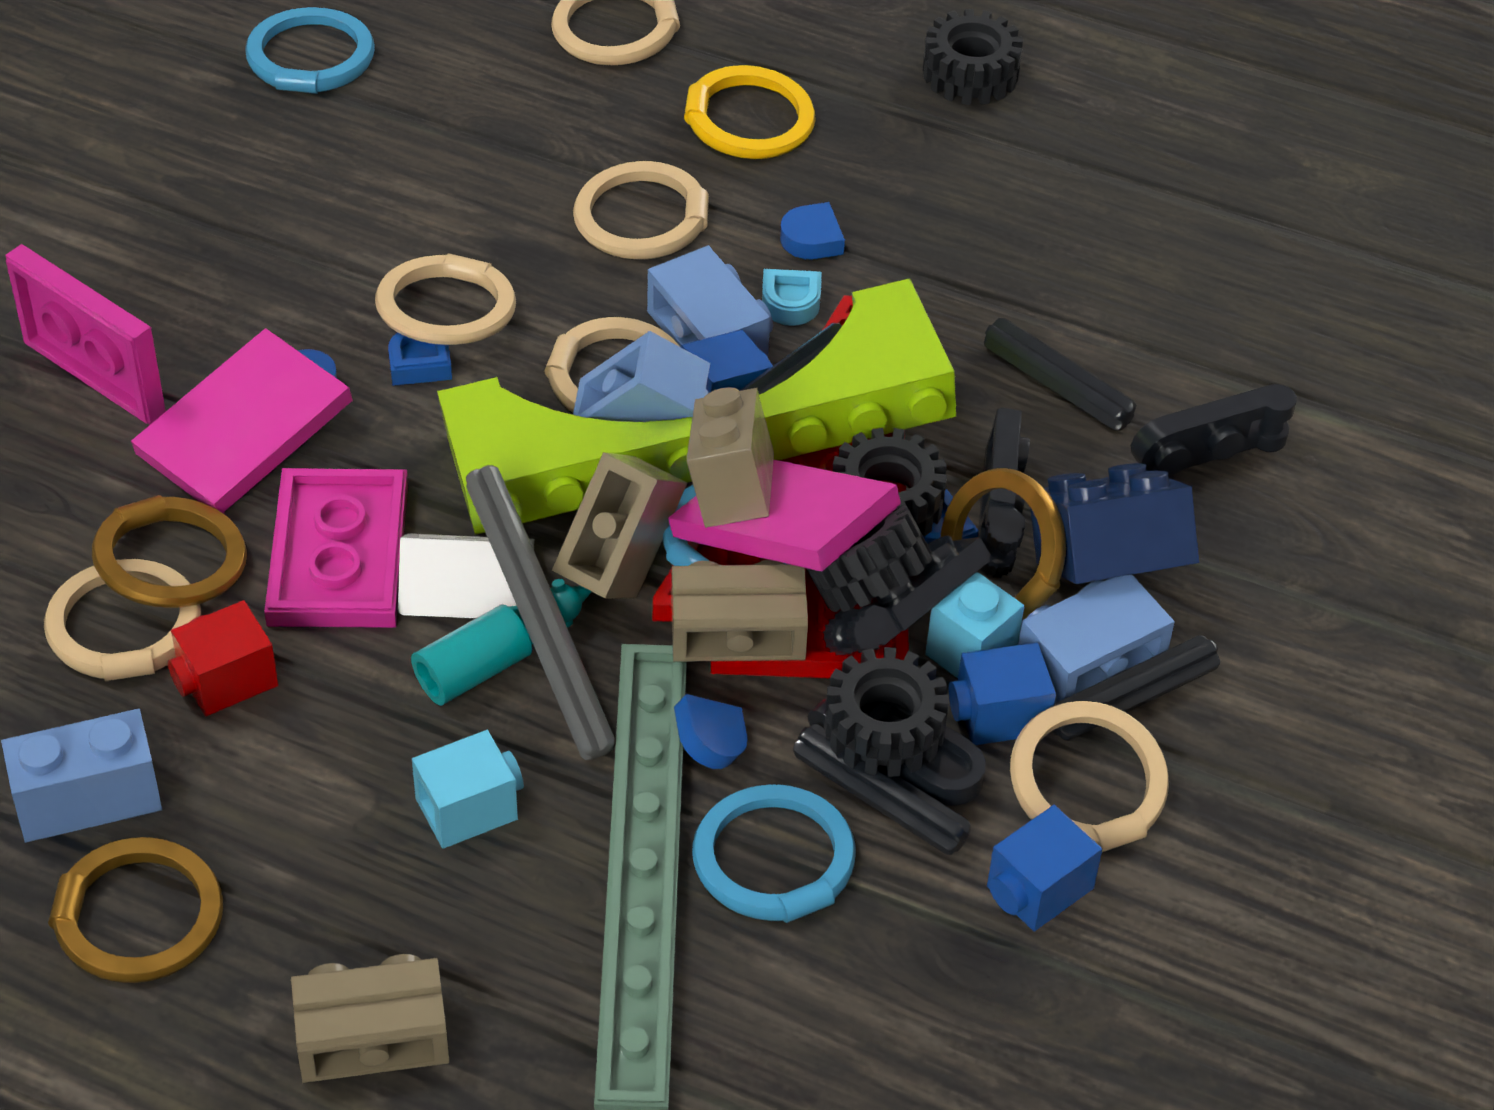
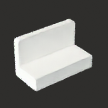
M408 533L400 538L398 611L400 614L477 618L501 604L517 606L488 537ZM529 539L534 550V539Z

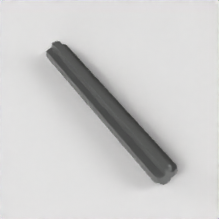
M494 465L475 469L466 476V488L578 751L585 760H593L604 756L614 749L615 737L501 473Z

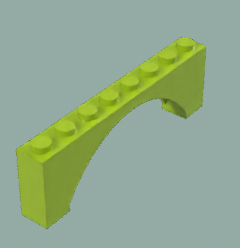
M910 278L852 292L853 308L844 325L831 342L810 363L790 378L759 395L774 451V460H782L843 445L844 442L851 443L853 436L861 432L866 438H871L872 429L883 428L884 434L894 432V428L904 430L956 417L954 369ZM498 377L437 391L448 442L475 535L485 533V530L466 488V476L471 471L487 465H494L499 469L522 523L578 510L603 452L635 456L687 483L692 482L687 464L692 417L649 422L609 421L580 417L552 410L525 400L500 387Z

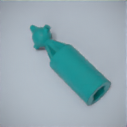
M556 579L552 582L550 589L566 626L570 627L573 624V619L580 613L582 603L592 591L581 585L572 587L565 584L563 579ZM501 604L413 653L411 663L422 689L434 703L442 706L530 656L533 643L518 607Z

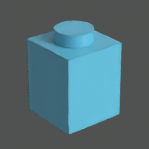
M974 573L931 609L925 655L958 678L961 653L1018 645L1024 604L980 573Z
M488 729L412 758L415 799L442 849L518 820L516 791L524 787L522 774L513 754L510 751L501 753Z

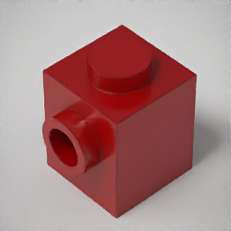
M245 600L211 614L196 617L189 623L171 630L176 657L168 660L167 664L172 680L182 697L190 694L193 695L205 717L278 686L272 643Z

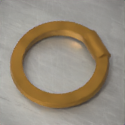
M991 469L974 476L955 494L945 513L940 537L950 536L953 541L962 540L963 527L968 513L983 495L992 490L1003 488L1022 497L1034 512L1041 533V557L1037 571L1033 578L1014 597L1024 604L1022 618L1026 619L1034 610L1041 607L1060 587L1059 580L1063 572L1066 556L1065 529L1055 502L1037 481L1013 469Z
M161 495L115 508L113 513L99 527L92 544L94 567L108 587L134 602L164 608L197 605L220 596L238 580L244 570L247 559L245 541L237 526L225 514L202 502L179 497H162ZM159 521H177L196 525L213 534L223 545L226 551V558L222 566L214 574L202 581L183 586H161L144 582L127 573L116 561L113 549L118 540L130 530Z
M157 838L122 839L91 851L81 858L68 873L60 876L48 924L54 929L56 938L65 954L83 970L102 979L115 982H147L166 977L181 970L193 962L206 949L214 938L221 922L223 912L222 891L214 872L191 850L174 842ZM141 862L158 863L176 869L194 884L201 899L197 921L191 931L180 942L163 952L144 957H122L109 954L92 945L82 935L77 926L86 889L97 878L117 867Z

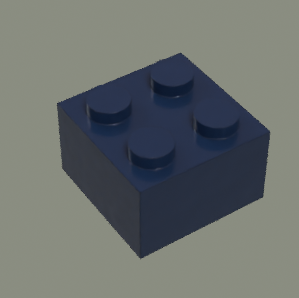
M1132 463L1108 468L1109 477L1086 481V474L1083 473L1061 474L1048 478V487L1044 489L1055 502L1065 529L1066 556L1061 577L1079 584L1200 563L1192 486L1169 479L1168 472L1147 471L1146 464ZM1030 507L1036 563L1039 565L1041 533L1035 514Z

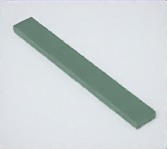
M622 644L594 1110H668L683 763V745L678 734L674 706L685 696L687 662H673V645Z

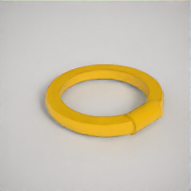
M739 65L714 70L690 85L684 120L691 126L693 132L701 141L719 152L740 158L764 159L786 154L800 146L814 128L815 110L805 90L789 77L767 68ZM740 85L764 87L787 98L796 109L798 120L788 132L769 139L742 138L723 131L707 116L708 101L713 94L725 88Z

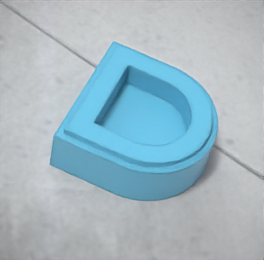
M764 269L762 301L769 309L772 320L782 325L795 326L805 324L814 319L820 309L822 272Z

